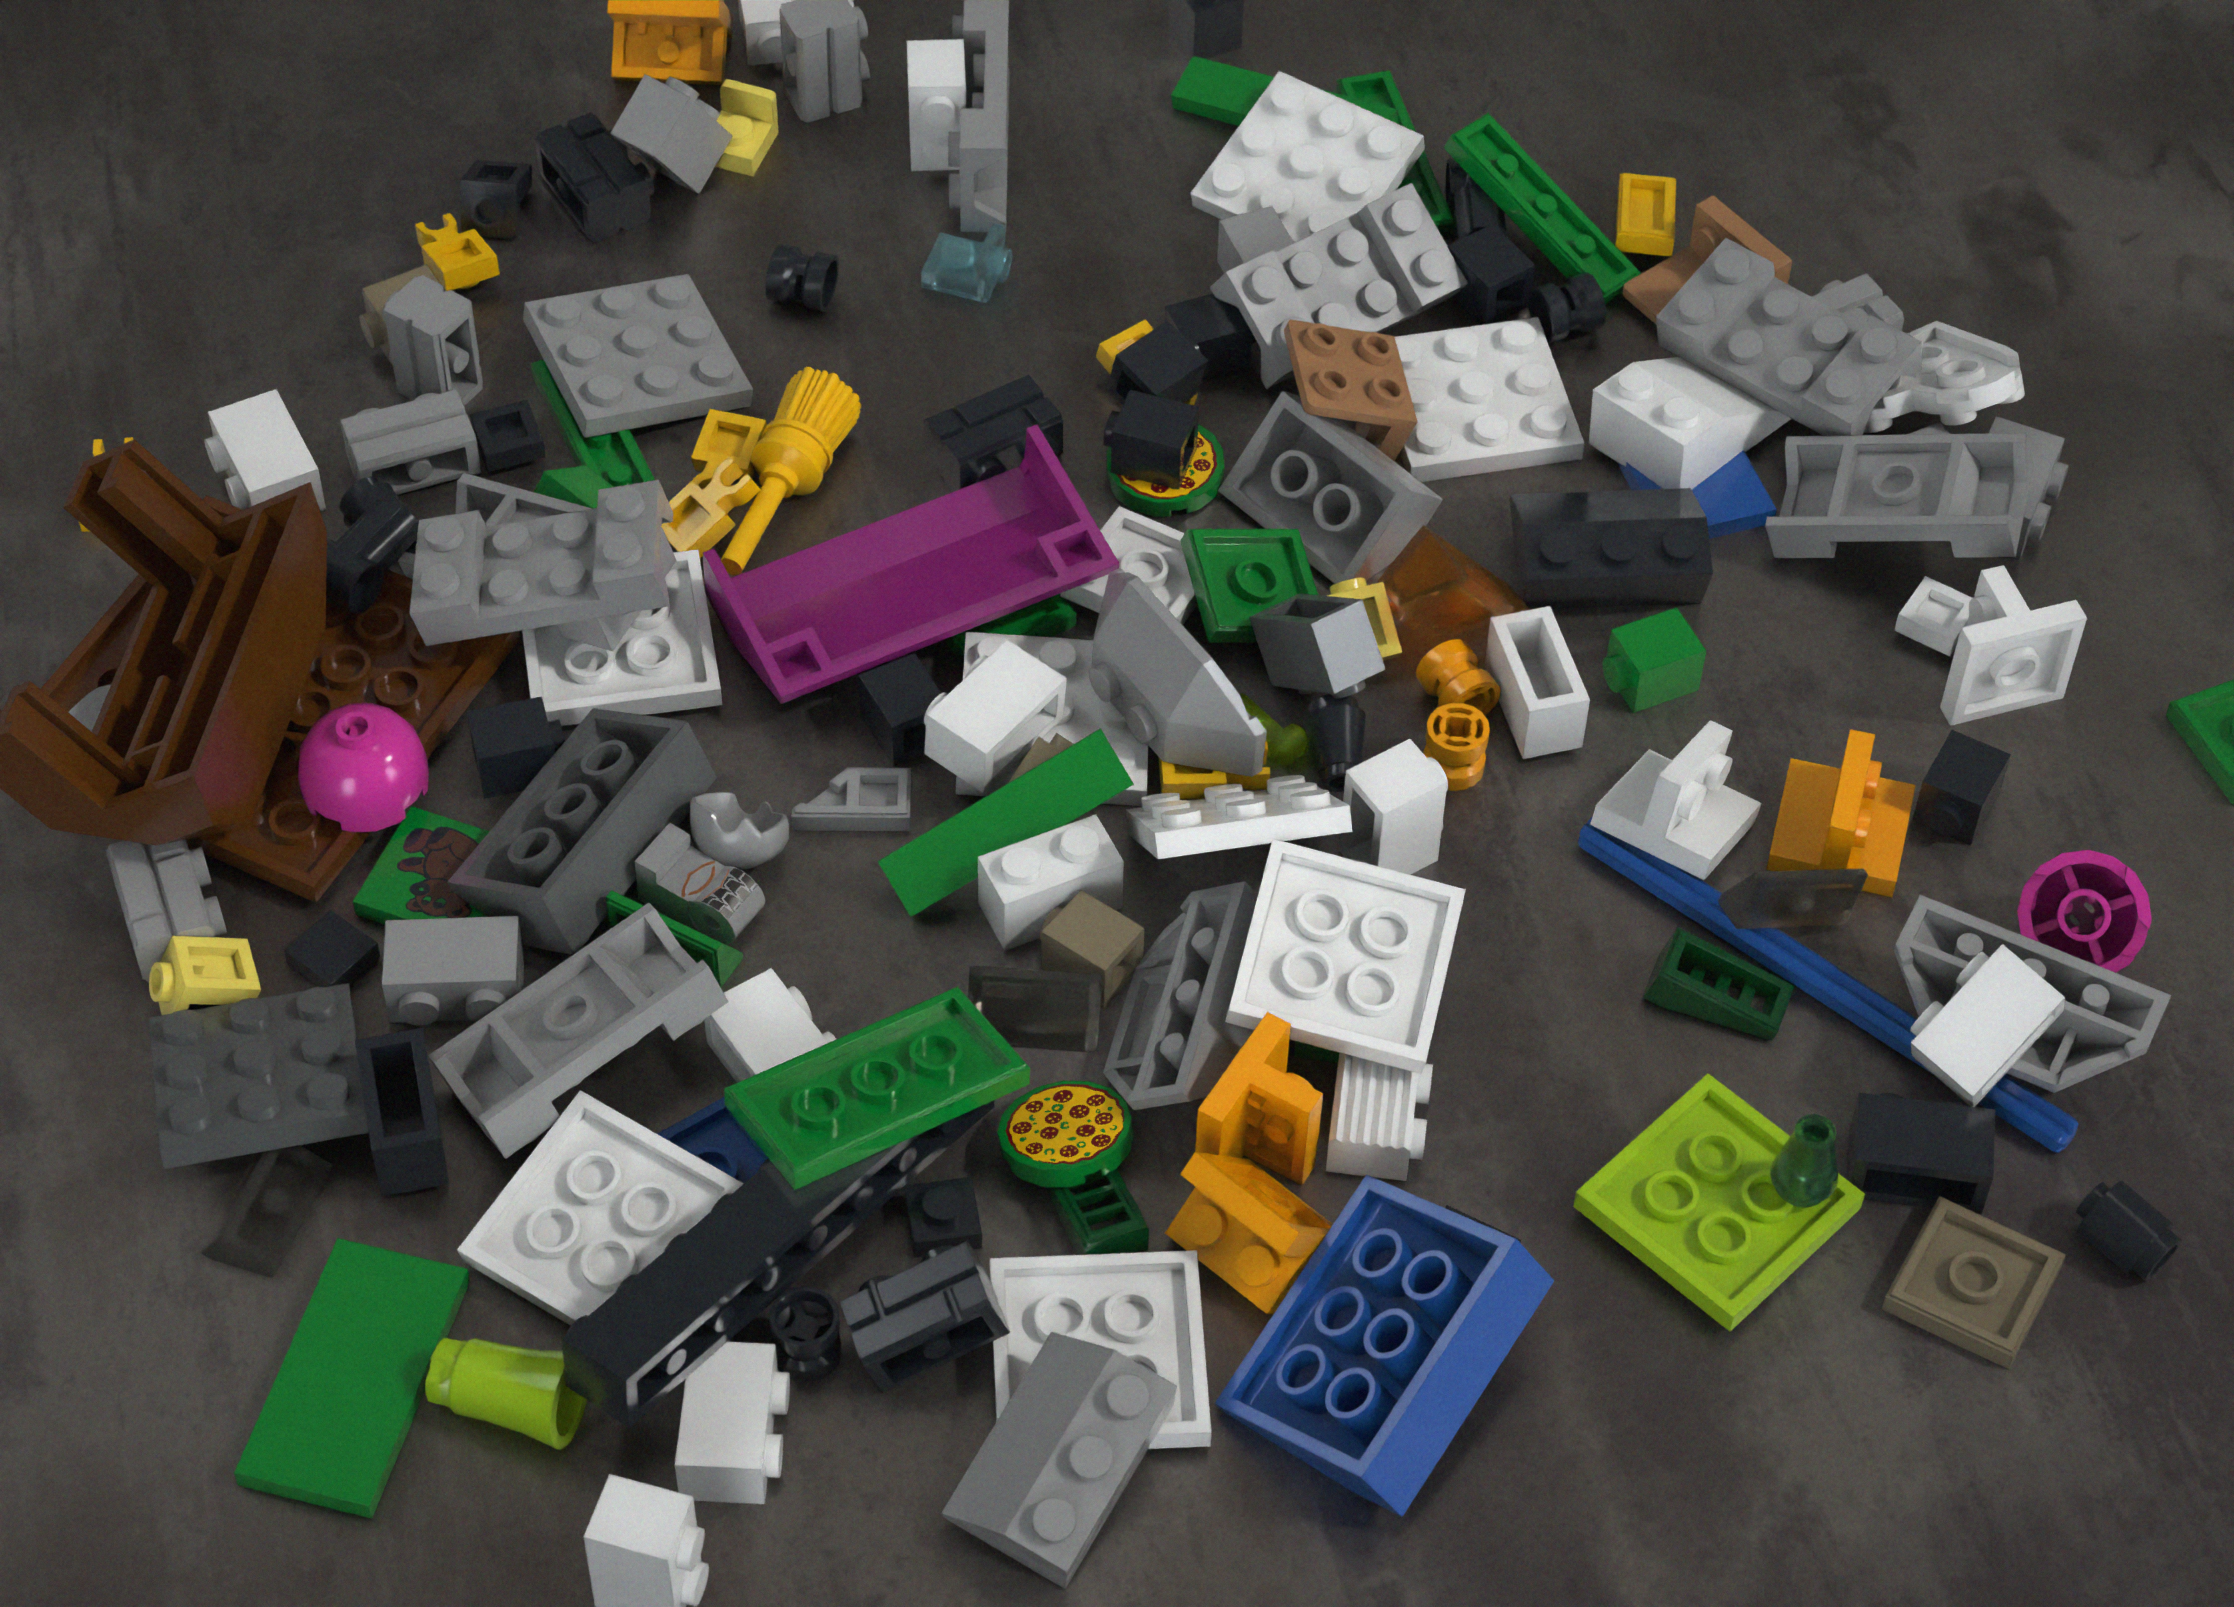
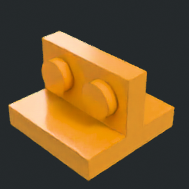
M608 0L607 14L614 21L611 77L614 80L640 82L646 74L662 83H666L669 76L685 84H723L725 79L727 38H733L734 16L723 0Z
M1850 729L1841 769L1794 758L1790 759L1766 870L1893 898L1916 785L1880 777L1882 762L1870 760L1875 734Z
M1267 1012L1199 1107L1195 1152L1242 1158L1244 1155L1303 1185L1316 1164L1323 1093L1315 1090L1303 1077L1286 1072L1291 1023Z
M1195 1152L1180 1174L1193 1184L1195 1188L1165 1234L1186 1251L1197 1250V1257L1201 1263L1263 1312L1273 1315L1333 1224L1250 1159Z

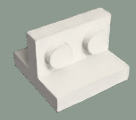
M2004 565L1981 570L1974 598L1969 602L1967 625L1960 629L1940 706L1949 725L1952 726L2062 699L2087 620L2077 600L2030 611Z
M1710 720L1673 760L1649 749L1596 804L1590 825L1705 880L1754 825L1761 803L1723 785L1732 765V758L1725 754L1733 731Z

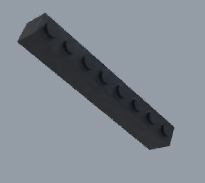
M995 1100L797 1190L792 1188L774 1164L767 1158L757 1173L734 1193L721 1197L707 1216L687 1233L675 1236L668 1243L664 1252L638 1274L628 1276L619 1285L614 1295L590 1315L582 1316L572 1324L567 1334L562 1338L566 1386L630 1428L776 1300L780 1294L785 1292L992 1110Z

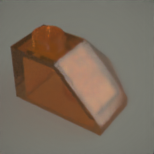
M1424 524L1377 581L1378 583H1384L1386 594L1392 600L1389 603L1391 613L1399 621L1413 630H1416L1420 624H1423L1440 637L1489 627L1491 617L1530 610L1511 585Z

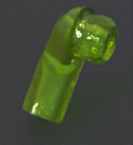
M1239 693L1246 711L1251 716L1257 717L1267 731V757L1273 763L1281 765L1293 764L1295 757H1301L1307 753L1309 740L1301 726L1292 723L1282 728L1251 698L1244 693Z

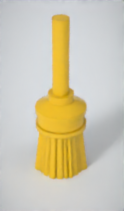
M805 367L803 371L799 370L797 374H794L790 382L787 383L774 420L767 424L761 435V440L756 443L751 452V462L755 471L760 476L759 481L762 487L721 558V562L728 574L737 576L742 573L783 498H788L792 495H808L818 489L822 482L823 474L827 472L833 461V452L857 423L861 413L860 398L856 393H852L853 390L850 386L845 385L844 381H840L836 373L828 374L826 370L821 372L819 369L815 371L811 367Z

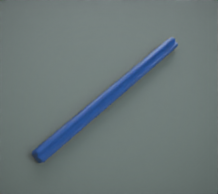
M1592 817L1584 824L1579 833V847L1929 1071L1912 1056L1911 1042L1916 1038V1035L1910 1029L1918 1019L1917 1017L1696 876L1590 825ZM2006 1074L1978 1103L1986 1109L1995 1110V1115L2055 1153L2062 1152L2070 1144L2078 1128V1122L2075 1118Z

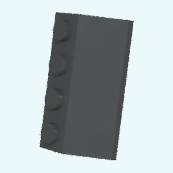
M593 708L447 883L455 894L487 917L518 916L522 943L526 946L574 955L590 939L594 930L608 914L606 896L612 890L623 896L626 894L628 888L636 879L635 860L669 823L676 827L680 825L690 812V799L704 794L717 779V776L688 721Z

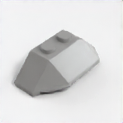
M1120 568L1110 572L1093 639L1092 666L1089 670V679L1097 696L1104 702L1110 701L1126 719L1127 726L1134 738L1142 744L1147 743L1163 762L1251 777L1261 772L1267 731L1257 717L1251 716L1246 711L1241 696L1213 658L1138 576L1124 572Z
M1246 881L1190 892L1180 906L1184 912L1161 932L1135 968L1103 1071L1105 1077L1133 1110L1189 1102L1208 1096L1254 1031L1253 1029L1225 1022L1255 908L1253 890Z
M1919 895L1894 949L1918 1016L1935 1001L1945 1006L1962 988L1956 982V979L1967 964L1980 952H1984L1988 957H1991L2003 944L2065 997L2064 1011L2007 1071V1074L2055 1093L2147 1053L2169 1003L2170 994Z

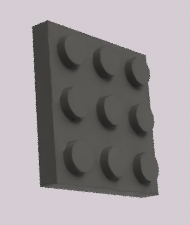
M349 983L329 987H313L305 991L260 999L249 998L236 1003L196 1010H180L171 1014L149 1018L158 1143L164 1169L369 1133L355 1046L357 1033Z

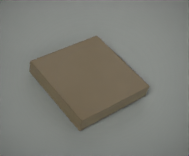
M1939 1196L1886 1294L1881 1310L2002 1367L2010 1369L2062 1268L2066 1254Z

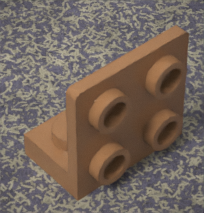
M1712 195L1696 204L1689 246L1626 282L1622 295L1656 324V316L1725 238L1773 262L1775 278L1787 284L1793 260Z
M1289 320L1283 331L1304 412L1310 415L1356 421L1355 431L1395 461L1418 422L1395 337L1377 332L1328 326L1321 323Z

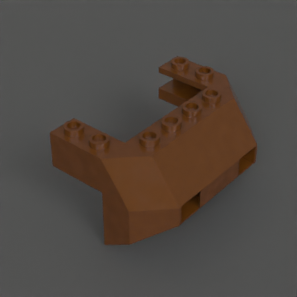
M134 439L83 461L63 508L152 585L151 591L92 732L31 681L12 687L3 710H0V789L51 830L158 846L222 833L252 821L326 628L327 530L311 482L222 518Z

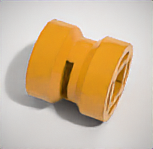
M1461 639L1448 640L1437 645L1421 659L1416 668V678L1429 695L1438 697V707L1447 703H1464L1474 706L1486 716L1495 707L1500 698L1501 689L1488 671L1478 669L1476 654L1467 642Z
M1447 703L1437 707L1430 714L1426 725V746L1423 754L1427 758H1434L1441 765L1446 774L1448 790L1450 791L1465 790L1475 786L1482 779L1485 770V750L1490 733L1489 722L1480 710L1464 703Z

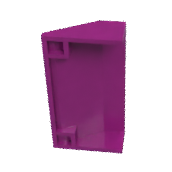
M1038 425L1026 428L1025 458L1019 467L732 578L728 575L714 548L703 552L704 585L708 600L731 642L781 704L1108 575L1110 572L1118 569L1120 565Z

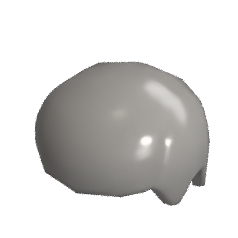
M732 792L704 793L690 799V826L694 847L724 866H732L738 869L753 868L775 858L783 851L789 840L787 815L772 812L770 804L766 801L760 804L758 811L750 814L741 809L736 795Z

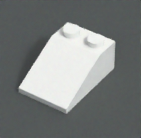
M1681 357L1632 362L1593 389L1589 444L1625 467L1626 462L1663 489L1691 488L1692 490L1743 450L1746 452L1792 418Z

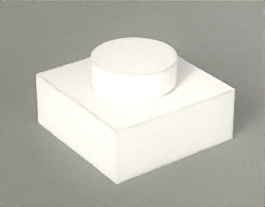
M1925 576L1898 614L1894 631L1950 656L1956 648L1961 627L1967 625L1969 602L1972 597Z

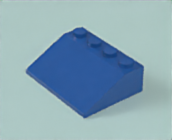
M1366 1174L1214 1404L1221 1411L1350 1491L1403 1517L1555 1280L1516 1238Z

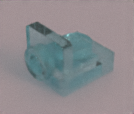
M993 223L984 243L940 232L921 270L922 288L987 303L997 281L1004 283L1011 268L1012 249L1005 248V226Z

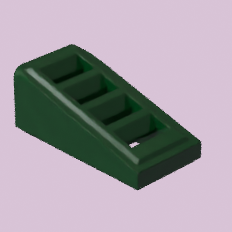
M1677 927L1657 958L1643 998L1664 1008L1772 1041L1778 1033L1795 986ZM1703 978L1714 981L1712 987L1702 983ZM1729 986L1739 989L1736 999L1726 995ZM1754 995L1766 998L1761 1012L1750 1007Z
M1117 1169L1103 1177L1101 1170L1094 1174L1086 1175V1183L1070 1188L1046 1187L1075 1255L1148 1252L1149 1229L1138 1205ZM1100 1181L1102 1185L1101 1187L1076 1195H1072L1070 1192L1071 1189ZM1107 1199L1110 1203L1109 1205L1084 1213L1080 1210L1081 1207ZM1115 1217L1118 1220V1223L1093 1231L1090 1228V1225Z

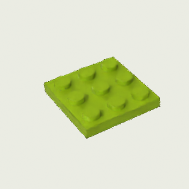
M1708 1073L1578 1189L1575 1194L1573 1207L1731 1332L1861 1209L1865 1193Z

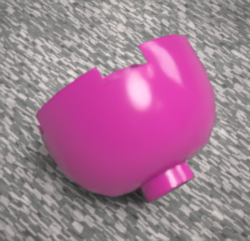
M353 703L330 710L313 724L300 746L298 780L302 797L311 814L317 817L319 812L325 818L338 821L341 824V829L348 832H375L400 823L406 818L405 809L417 800L420 793L425 796L428 791L429 768L426 752L413 725L390 708L373 703Z
M2091 850L2061 853L2041 864L2023 886L2017 908L2020 935L2115 973L2130 965L2136 954L2143 947L2152 921L2149 896L2136 873L2114 856ZM2085 902L2092 905L2093 913L2084 906ZM2070 915H2073L2079 921V925L2072 923Z

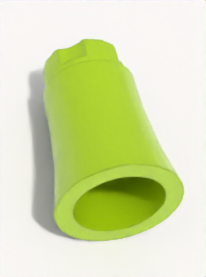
M443 1338L432 1354L430 1369L426 1378V1396L429 1402L445 1405L447 1408H451L454 1414L486 1421L525 1434L558 1450L565 1448L573 1439L587 1403L585 1398L566 1386L563 1351L510 1346L478 1338H472L469 1341Z

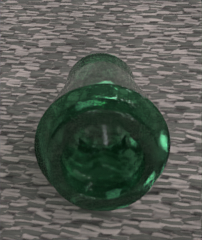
M1808 1114L1801 1117L1795 1125L1794 1132L1771 1164L1770 1177L1779 1196L1791 1205L1797 1207L1818 1205L1830 1197L1837 1188L1836 1128L1828 1118L1818 1114Z

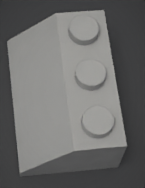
M1284 391L1281 392L1218 490L1265 529H1299L1309 564L1334 584L1361 577L1367 581L1409 551L1443 501L1440 496L1343 421L1337 418L1305 413L1300 396Z
M1051 1332L943 1509L941 1516L1066 1589L1174 1405L1177 1385L1115 1349Z

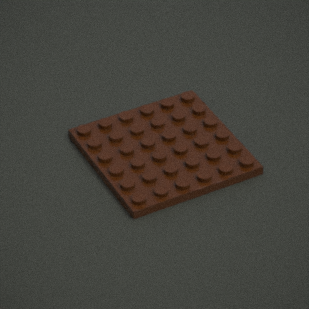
M208 495L202 499L222 518L243 510ZM389 569L384 573L382 589L377 599L363 613H351L326 599V628L252 821L222 833L187 839V846L192 849L202 847L205 855L317 903L371 832H348L341 829L340 822L325 818L319 812L317 817L310 813L301 794L298 771L300 746L313 724L330 710L347 704L373 703L390 708L413 725L428 759L521 639L520 631L426 646L409 614L413 579ZM138 574L42 686L41 690L67 712L94 689L112 684L152 585Z

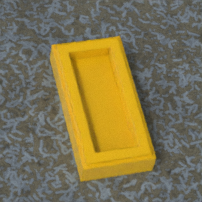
M1630 173L1620 174L1617 192L1615 246L1621 252L1672 257L1675 240L1676 179Z

